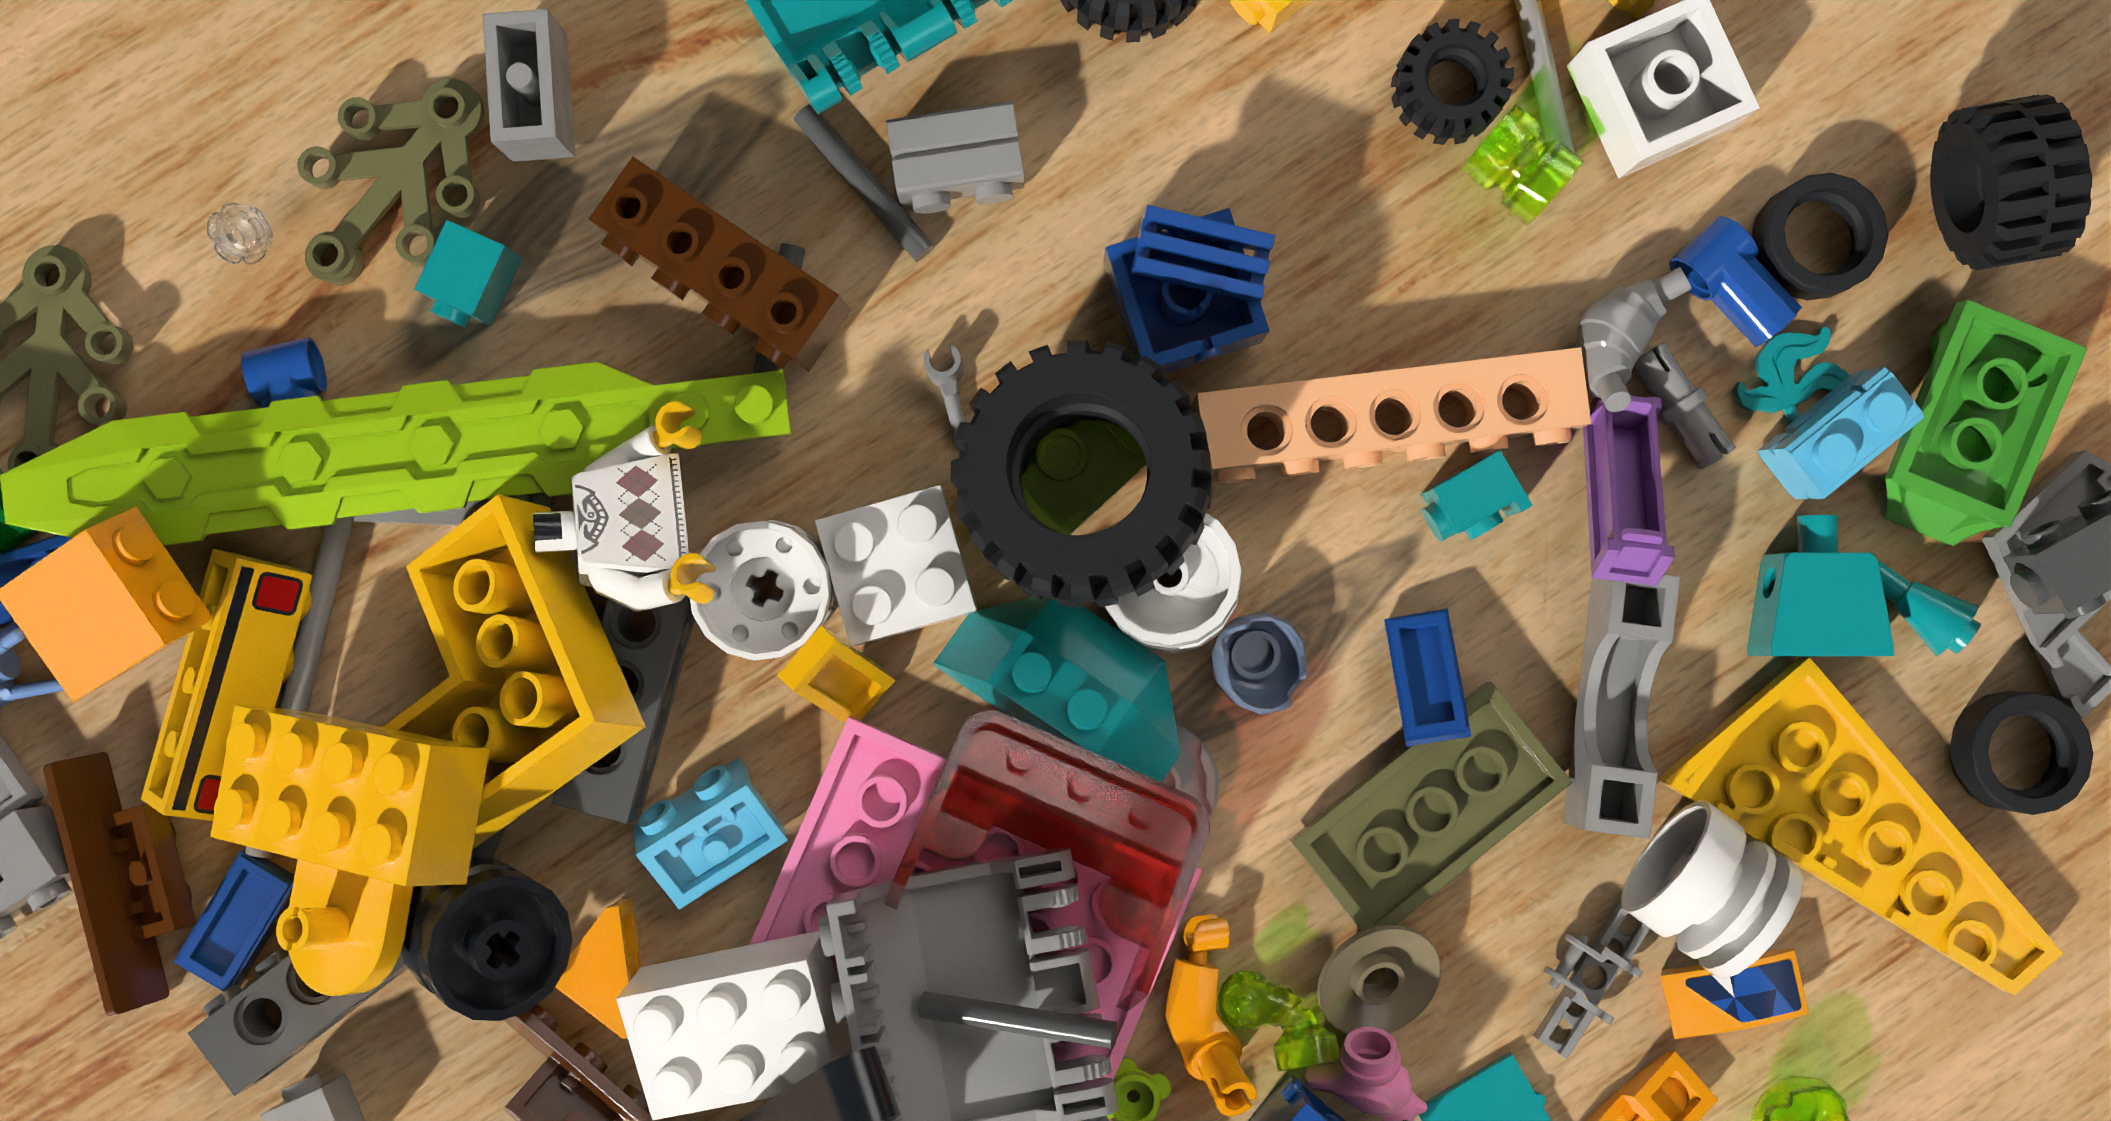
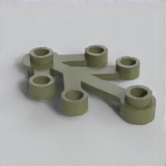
M442 79L431 84L419 101L374 106L364 98H350L340 106L338 122L341 128L355 139L361 141L371 140L381 130L418 129L403 147L333 154L323 147L314 146L306 149L300 155L297 163L300 176L319 189L333 188L340 181L378 177L334 232H322L308 243L305 251V263L308 270L316 278L334 286H344L355 281L360 276L364 267V256L360 248L361 243L400 196L402 199L404 228L396 238L397 252L411 264L420 267L425 266L438 239L433 233L426 164L440 147L442 148L446 178L439 183L436 189L438 204L449 214L458 218L471 216L477 211L481 198L477 187L472 182L468 138L472 137L480 128L484 117V106L479 94L469 84L459 79ZM448 100H457L458 110L456 114L450 118H441L440 110L444 103ZM368 110L369 120L367 124L361 128H353L352 119L358 111ZM320 159H328L329 169L327 173L322 177L314 178L312 173L314 164ZM466 187L468 193L466 201L460 206H451L449 201L451 192L455 188ZM417 236H425L427 238L426 250L418 256H412L410 252L412 240ZM329 246H336L338 250L336 261L329 266H323L321 256L324 250Z
M59 245L45 246L35 251L24 265L22 272L23 286L0 304V350L7 342L8 333L37 312L35 333L0 361V403L4 395L30 375L23 443L17 445L9 455L7 462L8 470L28 462L33 454H36L38 457L60 446L54 443L61 376L79 397L78 411L86 422L102 426L113 420L124 419L127 412V404L124 397L119 392L106 387L65 337L67 313L87 333L85 349L95 360L108 364L125 362L132 354L133 339L126 330L114 326L88 295L92 279L85 260L74 250ZM57 266L60 272L59 279L54 285L48 286L49 274ZM113 333L116 337V347L111 353L105 354L102 350V342L106 336ZM106 396L110 407L107 414L100 418L96 413V403L100 398Z

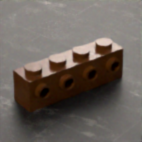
M633 156L589 217V220L606 234L600 243L604 248L632 267L638 258H641L657 270L651 279L678 299L683 301L686 295L691 292L706 302L707 305L701 313L728 333L734 335L739 326L756 336L758 340L752 348L783 370L792 361L809 372L852 311L839 294Z

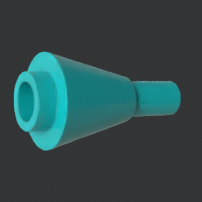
M1878 560L1884 596L1893 601V607L1935 656L1940 655L1947 648L1956 654L1972 640L1981 626V623L1973 619L1978 611V605L1914 580L1909 582Z

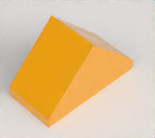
M633 898L620 899L604 909L569 955L567 968L555 988L622 1039L628 1037L616 998L640 967H642Z

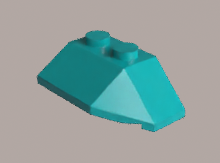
M1033 596L978 610V612L967 615L933 662L934 667L1143 808L1147 806L1181 755L1165 660L1082 605H1080V608L1060 606L1055 599L1043 597L1040 600Z

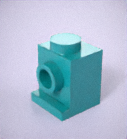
M1500 450L1483 457L1421 493L1428 505L1422 509L1424 519L1432 533L1441 542L1463 531L1472 540L1504 521L1498 512L1502 509L1506 516L1521 513L1533 506Z

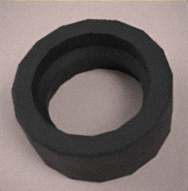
M1835 173L1808 175L1772 196L1756 216L1751 237L1758 247L1756 259L1792 297L1808 301L1830 298L1869 278L1883 259L1888 240V229L1885 212L1870 190L1854 178ZM1818 201L1828 204L1842 215L1850 228L1852 248L1849 259L1834 272L1823 274L1810 272L1794 259L1787 247L1784 230L1786 220L1794 208L1805 202Z
M2005 691L1985 695L1967 707L1953 727L1949 748L1953 772L1969 795L1988 807L2030 815L2056 811L2076 798L2090 777L2094 754L2089 730L2074 709L2056 697L2021 691ZM2018 714L2032 716L2039 720L2048 733L2052 750L2049 768L2040 782L2024 790L2007 788L2001 784L1992 771L1988 754L1991 736L2000 722L2008 716Z

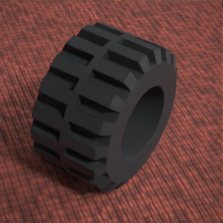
M2047 94L2032 95L1955 110L1948 116V120L1942 123L1932 151L1930 169L1931 198L1939 230L1950 252H1954L1956 259L1961 264L1969 265L1970 269L1983 270L2061 256L2062 253L2069 252L2075 246L2076 238H2081L2086 227V216L2090 213L2092 172L2087 144L2084 143L2082 130L2077 120H2072L2070 110L2063 102L2057 103L2055 97Z

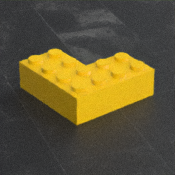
M500 494L492 498L406 566L450 677L383 726L490 749L473 849L646 727L586 588L579 583L578 570L570 552L536 553L533 513L552 512L551 508Z

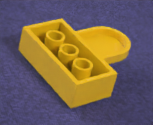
M234 705L230 731L226 740V754L218 797L214 806V819L210 837L297 859L289 908L284 910L278 919L276 935L280 946L289 952L297 974L311 989L324 995L338 996L363 993L378 986L390 974L400 956L406 932L413 886L467 884L490 752L489 748L297 709Z

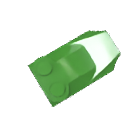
M1969 299L1956 302L1951 316L1940 323L1932 335L1930 348L1933 359L1915 401L1925 418L1901 436L1885 477L1887 488L1885 518L1952 546L1980 532L2012 526L2088 349Z

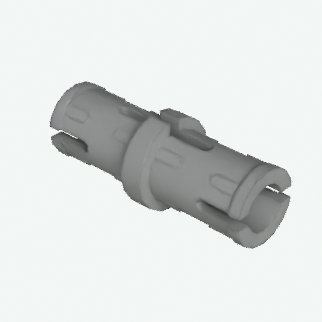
M1663 342L1643 354V357H1639L1633 369L1652 397L1661 398L1662 409L1658 417L1663 425L1671 423L1697 462V467L1703 469L1723 458V453L1726 455L1732 452L1736 446L1733 442H1730L1704 403L1708 395L1702 386L1694 388L1669 351L1667 343Z

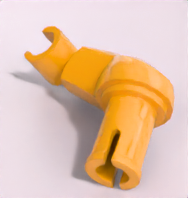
M1216 914L1196 915L1189 918L1183 927V938L1189 951V957L1176 958L1165 1017L1187 1072L1194 1078L1206 1082L1215 1105L1221 1114L1237 1116L1252 1107L1248 1099L1256 1100L1257 1091L1240 1065L1239 1060L1242 1054L1240 1041L1216 1010L1219 968L1207 963V951L1226 950L1228 947L1229 926L1226 919L1218 918Z

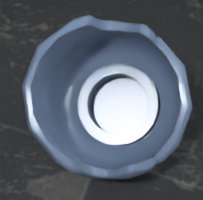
M1265 611L1237 617L1226 625L1213 646V678L1225 696L1238 706L1261 715L1285 710L1292 705L1291 697L1295 689L1308 677L1307 662L1304 657V641L1290 621Z

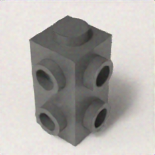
M2111 489L2080 503L2077 507L2081 515L2065 524H2062L2061 520H2054L2028 531L2021 537L2025 546L2003 557L2012 574L2010 576V584L2014 593L2023 604L2032 609L2034 614L2064 613L2067 619H2073L2093 612L2106 603L2103 594L2111 590Z

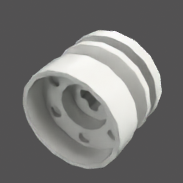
M777 520L736 524L713 537L699 554L716 567V571L702 574L695 582H703L715 592L713 599L706 604H699L690 599L691 611L705 637L727 654L754 661L782 657L805 644L831 614L836 594L822 544L799 526ZM771 571H774L778 574L776 586L784 590L782 598L774 596L763 603L758 599L761 589L753 584L754 577H764Z
M1699 800L1685 806L1670 818L1652 837L1639 855L1624 885L1621 895L1622 909L1665 938L1676 934L1677 946L1681 952L1693 959L1698 958L1699 965L1713 975L1723 979L1737 975L1755 963L1776 941L1790 921L1800 900L1804 879L1799 867L1786 858L1775 856L1774 850L1766 843L1755 840L1746 844L1747 838L1744 827L1709 802Z

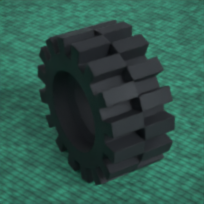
M1448 19L1443 28L1439 27L1438 22L1428 26L1423 35L1418 33L1412 39L1396 65L1397 69L1391 81V87H1396V91L1391 97L1393 107L1401 106L1403 112L1399 117L1400 121L1404 126H1407L1412 121L1418 127L1414 135L1422 140L1427 133L1435 136L1433 144L1444 145L1450 138H1454L1455 144L1466 142L1471 135L1477 137L1494 121L1510 98L1512 89H1509L1508 85L1514 79V67L1506 68L1505 63L1511 56L1506 47L1499 51L1495 49L1493 45L1499 37L1494 32L1490 31L1485 38L1477 34L1481 26L1479 23L1470 21L1464 29L1459 28L1460 19ZM1444 61H1455L1464 65L1471 72L1474 79L1475 87L1472 98L1458 105H1450L1438 100L1429 87L1428 77L1431 68Z

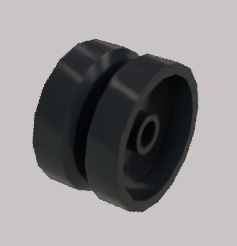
M471 857L467 884L418 886L411 898L402 955L405 965L418 982L429 992L435 994L448 1008L472 1020L503 1021L528 1012L553 991L567 968L573 938L568 912L552 890L499 859Z

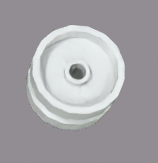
M1207 513L1203 520L1205 528L1197 544H1190L1183 554L1185 562L1175 571V575L1182 572V579L1178 585L1172 588L1164 587L1159 584L1161 582L1160 576L1153 581L1155 588L1137 597L1136 592H1132L1118 597L1119 604L1105 606L1108 614L1120 631L1148 650L1175 654L1201 648L1222 632L1237 609L1242 570L1236 545L1221 523Z

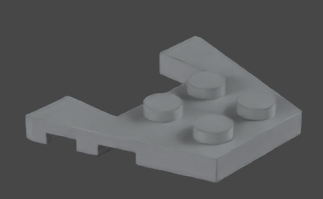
M2086 450L2071 453L2023 498L2011 527L1991 529L1981 538L2056 698L2074 709L2080 719L2087 716L2111 693V665L2079 632V629L2103 606L2093 612L2073 619H2067L2064 613L2034 614L2032 609L2023 604L2014 593L2010 584V576L2012 574L2003 557L2025 546L2021 537L2028 531L2054 520H2061L2062 524H2065L2081 515L2077 507L2080 503L2111 489V464ZM2111 590L2103 594L2106 603L2111 599Z

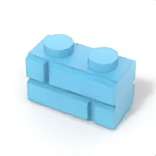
M1886 367L1875 368L1870 371H1857L1785 428V433L1777 434L1757 451L1764 463L1794 499H1825L1925 417L1919 406L1894 374Z

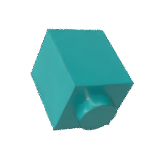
M446 219L414 290L434 300L430 312L466 328L472 317L492 326L523 258L505 245Z

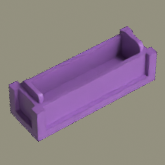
M1631 396V402L1627 408L1620 412H1610L1606 409L1601 397H1594L1589 407L1591 424L1583 427L1592 578L1658 586L1675 558L1674 546L1667 545L1657 430V416L1662 409L1661 398Z

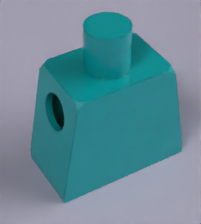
M1838 515L1797 516L1798 553L1764 555L1761 560L1747 645V656H1894L1892 632L1878 559L1875 554L1839 553Z

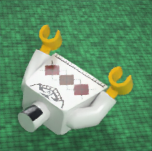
M677 401L665 404L657 413L655 426L651 425L586 466L584 472L574 475L572 477L573 511L533 513L536 553L576 550L579 583L585 586H592L597 594L632 611L640 612L677 603L685 595L699 604L710 602L714 597L715 591L705 583L695 581L704 573L715 572L716 567L701 555L689 553L679 453L669 454L672 444L681 448L691 449L701 443L702 431L693 426H686L678 431L682 421L692 417L695 414V410Z

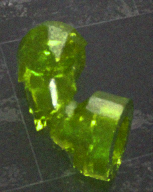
M1238 971L1230 975L1222 984L1218 995L1219 1010L1223 1019L1234 1030H1243L1244 1028L1260 1029L1269 1025L1274 1027L1281 1026L1283 1033L1272 1045L1278 1072L1340 1061L1336 1034L1321 1026L1309 1007L1305 1009L1299 1005L1305 998L1294 994L1291 988L1267 980L1260 972Z

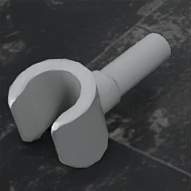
M950 344L955 362L949 370L944 372L935 370L929 350H926L923 358L924 367L930 381L940 387L952 434L955 437L959 423L966 422L958 385L964 373V365L959 350L953 344Z

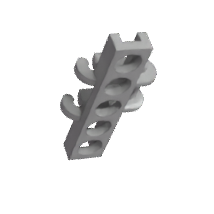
M1621 898L1590 947L1586 945L1589 937L1581 933L1578 938H1575L1567 933L1565 938L1572 944L1557 968L1553 970L1550 967H1545L1543 970L1553 977L1549 983L1556 989H1558L1561 983L1565 986L1533 1036L1566 1059L1574 1050L1595 1015L1609 1025L1614 1020V1017L1597 1006L1620 969H1624L1638 979L1643 974L1642 970L1630 964L1629 961L1650 928L1638 920V926L1632 934L1622 935L1618 932L1620 925L1628 914L1627 911L1622 909ZM1612 938L1619 941L1621 945L1620 955L1607 948ZM1585 952V955L1583 956V958H1582L1581 961L1579 962L1578 966L1576 967V969H1575L1574 972L1572 973L1571 977H1570L1569 979H1567L1568 975L1570 974V972H1571L1572 969L1574 968L1575 964L1577 963V961H1578L1579 958L1581 957L1582 953ZM1590 965H1598L1604 972V980L1599 987L1587 988L1583 984V971ZM1572 1001L1585 1008L1584 1012L1579 1015H1571L1566 1010ZM1565 1019L1570 1025V1034L1564 1041H1552L1549 1037L1559 1021Z

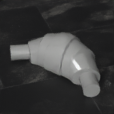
M1681 267L1655 281L1649 278L1626 287L1612 288L1602 298L1593 302L1581 317L1577 328L1575 348L1581 347L1586 386L1593 397H1601L1606 409L1610 412H1620L1629 406L1631 396L1625 384L1631 379L1632 369L1652 337L1658 321L1667 313L1665 303L1692 289Z

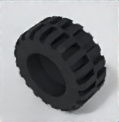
M1068 340L1066 353L1052 355L1048 344L1029 351L1033 360L1031 364L1017 371L1014 364L1010 361L995 372L1000 384L991 393L980 388L969 403L975 413L971 422L959 423L954 442L960 449L959 458L951 461V482L958 492V498L954 502L960 520L971 534V540L992 566L1007 580L1013 581L1024 592L1040 600L1043 597L1055 599L1060 606L1080 608L1081 602H1096L1099 607L1119 604L1118 597L1132 592H1136L1137 597L1155 588L1153 581L1165 572L1172 575L1185 562L1183 554L1190 544H1197L1205 528L1203 520L1206 510L1211 507L1213 492L1212 463L1207 433L1200 413H1195L1191 406L1190 395L1178 380L1169 382L1164 377L1163 367L1146 355L1139 362L1131 359L1128 348L1125 346L1107 342L1104 352L1091 351L1088 340ZM1099 420L1124 428L1140 445L1147 465L1144 493L1130 514L1106 530L1087 535L1062 534L1040 522L1030 511L1025 501L1021 480L1025 463L1035 446L1047 434L1071 422Z

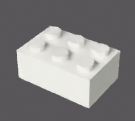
M819 931L640 967L616 1000L652 1120L776 1097L822 1066L843 1057L845 1050L852 1049L848 1024L838 1025L835 1020L831 1000V984L837 983L838 980L831 956L825 957Z

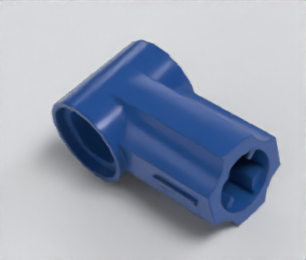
M1716 216L1670 260V269L1673 271L1681 267L1692 287L1688 292L1699 299L1711 300L1739 331L1757 347L1785 328L1797 316L1802 306L1756 259L1758 247L1750 234L1734 220L1725 216Z
M311 337L247 350L242 353L241 365L247 389L254 402L261 406V408L269 407L272 401L310 396H319L323 400L321 393L327 390V376L319 348Z

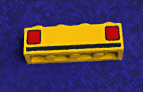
M217 549L212 550L199 598L213 619L187 636L141 796V800L162 815L213 821L214 806L219 792L226 754V740L230 731L234 705L275 708L281 685L287 681L294 667V648L292 646L299 622H301L311 608L310 583L312 574L285 564Z

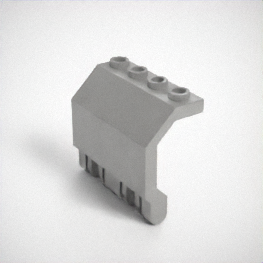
M1070 847L1055 848L1017 856H1004L903 875L835 895L826 905L828 915L819 916V934L825 957L835 955L840 982L831 984L832 1007L837 1024H848L852 1046L851 1050L843 1052V1056L868 1047H876L901 1116L893 1121H1081L1106 1116L1118 1111L1119 1106L1114 1080L1108 1077L1101 1078L1112 1072L1108 1055L1093 1054L1077 1059L1056 1062L1052 1043L1060 1042V1040L919 1017L920 998L923 992L927 991L1072 1015L1081 1014L1079 1016L1102 1019L1100 1013L1082 1014L1100 1007L1090 950L1088 948L1070 949L1036 956L1039 953L1061 950L1086 943L1088 940L1085 926L1064 925L1053 930L1032 933L1028 911L1068 906L1080 899L1077 884L1057 885L1024 892V888L1061 882L1076 877Z

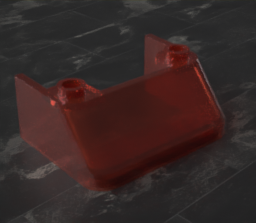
M988 710L974 714L965 721L959 731L892 880L885 905L896 910L898 909L923 850L949 861L965 860L980 850L991 825L1048 850L1070 847L1073 861L1110 877L1101 901V912L1106 925L1119 937L1139 945L1116 1007L1129 1012L1148 996L1206 845L1210 833V820L1206 809L1195 797L1005 713Z

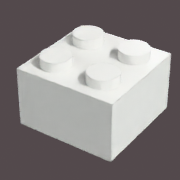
M1683 0L1592 40L1567 65L1618 179L1729 131L1760 108L1710 0Z
M941 485L815 520L850 646L864 645L978 612V606L947 497Z

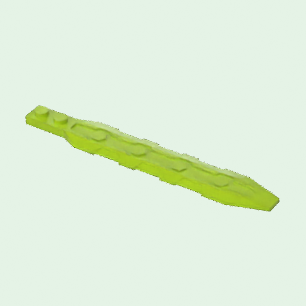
M599 362L533 369L528 376L455 385L449 380L403 385L400 391L332 400H322L319 396L272 401L269 407L217 414L191 416L188 412L113 420L1 474L0 482L5 524L74 538L85 529L137 506L163 546L204 541L206 535L282 525L287 530L334 525L338 518L415 509L420 514L465 508L468 502L489 500L498 494L508 497L546 493L548 497L572 495V477L574 475L584 472L586 466L651 425L655 426L657 413L661 407L669 402H681L695 410V414L682 421L678 429L679 431L686 426H693L702 431L701 443L695 448L793 436L785 372L783 370L652 385ZM675 444L671 445V451L685 449Z

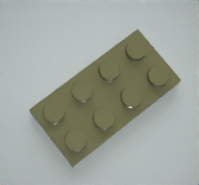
M1485 682L1465 698L1471 737L1405 746L1289 839L1361 931L1382 925H1397L1573 783L1492 682Z

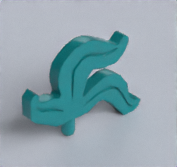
M1826 326L1817 330L1816 335L1793 332L1781 333L1765 342L1755 358L1756 372L1765 385L1748 390L1744 383L1737 382L1733 393L1739 407L1748 411H1759L1768 414L1783 410L1788 423L1791 424L1800 416L1795 404L1808 400L1816 390L1830 392L1848 378L1849 374L1847 371L1833 363L1822 362L1811 366L1794 383V366L1796 361L1823 353L1830 342V329Z

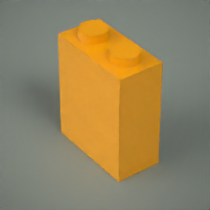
M137 506L85 529L0 588V601L72 702L120 677L213 619Z

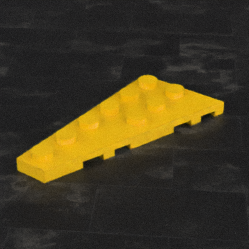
M1799 657L1657 778L1658 781L1692 802L1699 800L1709 802L1744 827L1745 834L1751 838L1766 843L1774 852L2002 991L2016 995L2063 954L1810 657Z

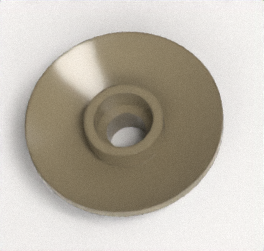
M1382 925L1364 930L1342 943L1326 961L1317 984V999L1320 1009L1327 1021L1345 1034H1349L1351 1031L1361 1027H1376L1388 1033L1396 1031L1421 1014L1435 995L1441 975L1439 956L1431 942L1422 933L1410 927Z

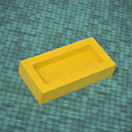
M822 625L819 626L777 675L793 692L845 723L848 717L862 720L896 681L880 665Z

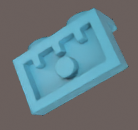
M736 759L727 766L718 765L705 771L695 781L692 788L671 801L661 800L645 810L638 822L633 826L635 855L679 910L788 841L786 829L752 785L748 768L741 759Z

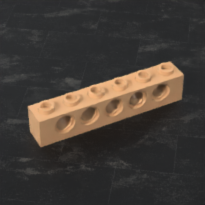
M1581 347L1197 393L1193 400L1195 413H1200L1207 433L1212 474H1217L1218 484H1233L1256 480L1255 469L1277 466L1281 468L1282 477L1313 474L1320 472L1319 461L1343 459L1344 469L1378 466L1383 464L1382 454L1406 451L1407 462L1432 460L1446 457L1445 446L1469 444L1470 454L1491 453L1509 449L1508 439L1532 436L1533 447L1557 445L1572 442L1571 431L1591 424ZM1506 388L1516 389L1525 396L1528 403V411L1524 419L1513 418L1505 411L1502 398ZM1442 396H1453L1464 405L1466 418L1461 427L1450 426L1441 418L1439 402ZM1389 403L1401 411L1404 425L1400 434H1387L1378 427L1375 421V410L1378 404ZM1325 410L1338 417L1342 427L1341 436L1338 441L1324 442L1316 437L1311 428V419L1314 412ZM1266 418L1277 426L1280 437L1276 448L1262 450L1250 442L1247 435V427L1251 420Z

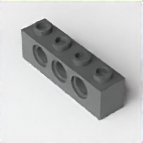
M686 595L677 603L651 609L656 619V626L652 635L644 641L637 640L629 630V617L633 611L601 596V599L607 600L601 625L620 668H629L638 679V691L634 700L646 727L621 744L620 756L614 764H607L601 759L557 789L554 792L551 804L626 824L639 819L642 815L695 622L691 611L690 598Z
M413 886L412 896L418 888V886ZM281 948L255 967L260 978L246 989L242 990L236 984L207 1003L203 1010L208 1015V1018L188 1032V1035L232 1094L236 1096L264 1080L402 974L408 967L404 963L401 950L400 956L390 974L375 988L358 994L329 996L318 993L306 985L297 974L289 952ZM267 998L273 1000L280 1007L282 1012L280 1027L272 1024L266 1017L264 1006Z

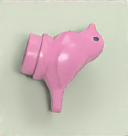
M1361 1027L1351 1031L1341 1048L1339 1061L1332 1064L1309 1067L1304 1074L1305 1085L1308 1088L1333 1092L1356 1109L1364 1113L1379 1115L1384 1121H1413L1417 1115L1427 1111V1104L1412 1091L1411 1079L1407 1069L1401 1065V1055L1397 1049L1395 1039L1391 1034L1380 1028Z

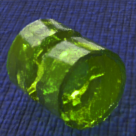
M1515 104L1460 170L1485 191L1496 188L1502 191L1501 204L1528 226L1570 181L1582 166L1584 160L1558 138L1545 142L1541 138L1543 126L1520 106Z

